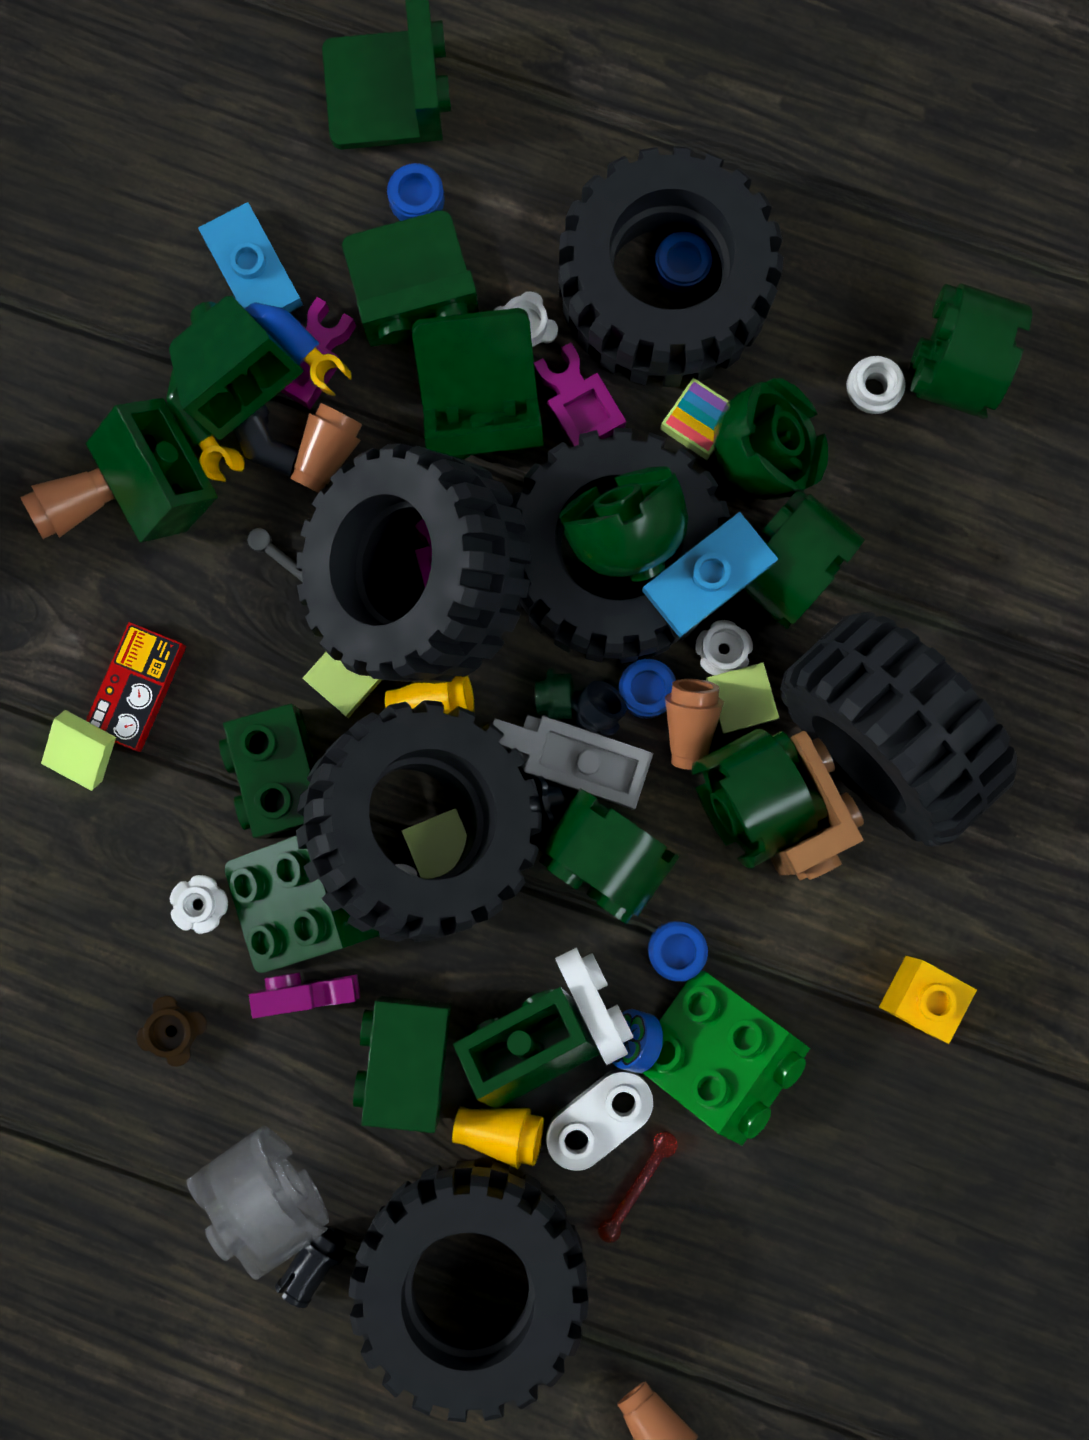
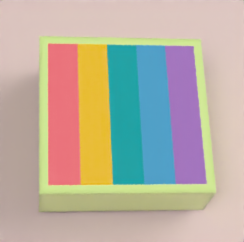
M692 378L662 422L660 430L708 460L714 451V427L726 403L729 401L695 378Z

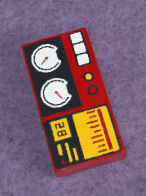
M129 622L86 721L115 736V743L141 752L187 646Z

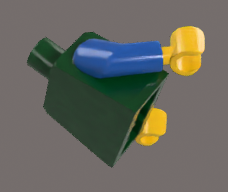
M226 296L218 303L207 301L198 304L190 315L192 325L171 342L169 352L173 370L171 372L166 402L193 447L199 445L203 451L199 458V463L206 476L212 480L226 482L225 476L219 469L220 459L224 457L226 464L232 470L240 472L244 470V459L239 451L219 446L214 436L222 440L304 372L300 364L305 361L310 366V377L314 384L331 396L336 394L324 383L325 373L329 369L339 368L350 380L352 377L348 367L339 358L331 354L323 355L317 349L320 343L289 311L284 308L257 302L244 308L233 296Z

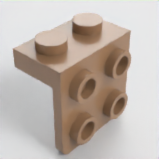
M803 730L790 737L799 755V763L795 766L806 786H813L822 797L826 805L827 817L818 822L820 829L814 835L770 858L779 876L797 875L799 881L805 878L812 880L837 868L842 864L837 854L864 841L858 830V827L862 826L864 821L856 803L847 792L839 794L829 775L830 772L835 770L829 751L819 738L811 740L807 732Z

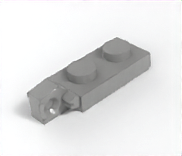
M527 715L523 727L494 719L492 724L504 733L499 743L507 751L517 748L526 763L518 767L524 770V774L533 777L543 776L548 782H555L560 786L579 791L581 788L596 798L631 810L636 809L654 753L545 716L539 719Z

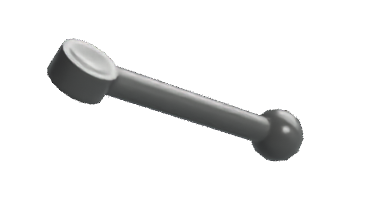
M256 528L249 533L247 541L254 551L258 553L266 552L303 582L302 571L296 569L297 563L272 543V538L266 530Z

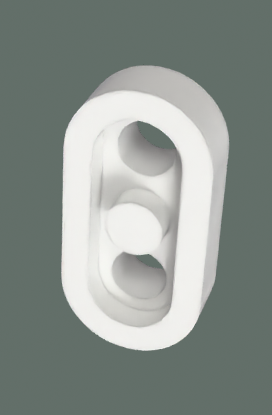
M574 948L556 957L555 959L606 1065L628 1055L623 1043L634 1037L618 1004L606 1009L598 990L608 986L593 953L581 958L577 948Z
M623 1069L613 1070L606 1073L557 1112L551 1119L546 1134L547 1148L552 1159L558 1165L568 1170L580 1171L588 1169L641 1128L648 1121L653 1109V1096L647 1082L638 1073ZM621 1092H627L635 1099L633 1108L625 1113L618 1112L612 1107L613 1098ZM573 1130H580L588 1137L587 1144L580 1150L570 1149L565 1143V1137Z

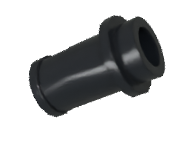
M317 1223L312 1230L304 1231L300 1238L303 1244L283 1277L275 1285L277 1293H283L282 1298L298 1308L308 1307L312 1300L311 1297L331 1266L339 1265L344 1258L342 1249L346 1245L345 1239L335 1229L322 1223Z

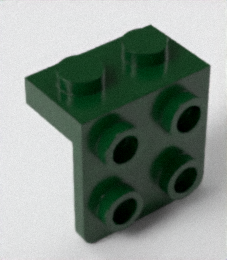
M405 0L408 31L333 37L323 43L322 53L329 135L335 148L344 150L443 140L441 112H451L448 75H437L436 58H445L446 48L443 20H431L429 0Z
M440 210L351 234L343 240L342 248L370 347L381 344H396L412 337V326L419 319L479 312L477 292L471 271L466 270L452 218L446 211Z
M512 308L419 319L413 324L412 338L423 405L426 449L465 459L472 454L500 451L506 454H516L524 452L530 447L544 446L537 399L530 320L528 313L524 309Z
M297 835L232 859L225 865V875L252 965L259 973H266L380 936L377 930L370 929L362 932L348 924V919L351 916L342 908L333 912L321 899L327 893V890L319 879L312 883L310 882L303 866L311 862L307 849H298Z

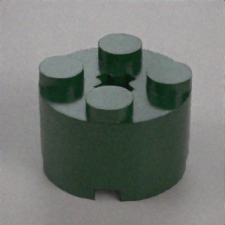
M960 283L957 287L944 284L932 312V318L938 319L931 338H920L910 362L909 370L915 372L911 384V392L916 393L918 398L986 419L988 418L987 408L995 410L998 407L1017 371L1024 349L1016 346L1015 337L1018 328L1030 330L1032 308L1027 304Z
M802 490L796 491L759 535L776 555L778 561L740 592L787 630L821 595L835 578L834 576L841 568L842 562L848 563L865 539L812 494L807 495Z
M756 729L692 764V775L703 772L705 783L696 787V791L707 817L726 846L736 841L744 850L745 854L736 859L747 868H753L777 855L779 852L814 835L817 831L818 822L827 817V809L822 797L813 786H806L795 766L799 763L796 747L791 739L782 731L771 736L762 729Z
M580 788L539 847L545 852L539 862L546 866L547 870L576 890L579 889L583 881L590 884L591 887L586 894L607 912L627 924L633 914L639 917L679 856L668 850L665 845L612 808L607 809L596 801L597 798Z

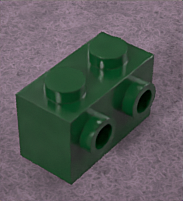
M164 398L115 405L86 442L88 449L140 543L187 532L218 498Z
M291 703L224 722L223 727L226 738L219 740V748L227 772L229 774L236 772L242 795L234 797V805L242 829H251L253 838L266 839L298 830L304 825V816L297 813L300 795L308 789L310 782L307 780V777L316 763L302 710Z
M561 987L555 990H545L531 996L518 1010L503 1018H492L480 1023L470 1031L469 1036L453 1044L477 1100L495 1109L600 1054L574 998Z
M381 996L375 1001L374 1010H364L360 1032V1046L370 1047L367 1071H357L353 1094V1107L363 1108L361 1126L435 1133L440 1117L452 1003Z

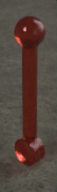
M662 1131L655 1136L653 1140L654 1152L612 1217L600 1223L598 1234L604 1242L613 1243L620 1238L621 1223L664 1157H670L676 1152L678 1143L672 1133Z

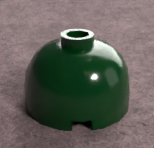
M782 378L758 382L726 403L714 427L713 445L721 471L739 492L751 498L779 500L792 497L796 491H804L821 481L828 465L826 434L823 433L816 436L810 418L818 415L812 402L797 386Z
M666 466L648 467L615 477L618 485L617 488L600 496L595 486L575 498L561 511L559 518L564 527V534L581 562L599 574L610 577L630 576L634 582L650 579L665 569L664 561L671 557L679 548L686 536L688 512L683 490L675 472L672 474L671 469Z

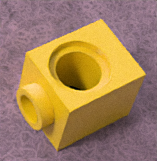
M905 956L879 1008L922 1032L949 1044L977 989L924 960Z

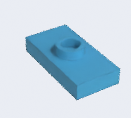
M248 202L198 227L236 300L244 308L254 302L284 308L289 312L303 306L296 289Z
M738 512L643 587L642 592L679 638H681L778 561V558L741 512Z

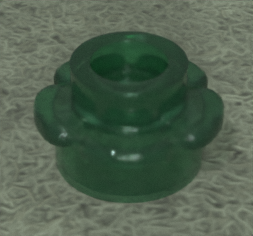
M549 668L546 680H536L535 700L538 715H548V718L554 720L574 719V710L571 707V697L574 693L571 673L555 674L554 668Z

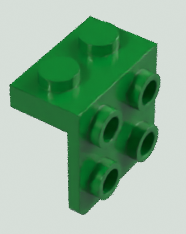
M700 971L699 974L687 981L659 1022L663 1032L662 1049L654 1065L649 1070L643 1072V1074L716 1133L743 1146L748 1138L756 1137L764 1129L771 1116V1109L769 1107L781 1090L791 1087L799 1079L806 1065L804 1057L811 1048L710 974Z

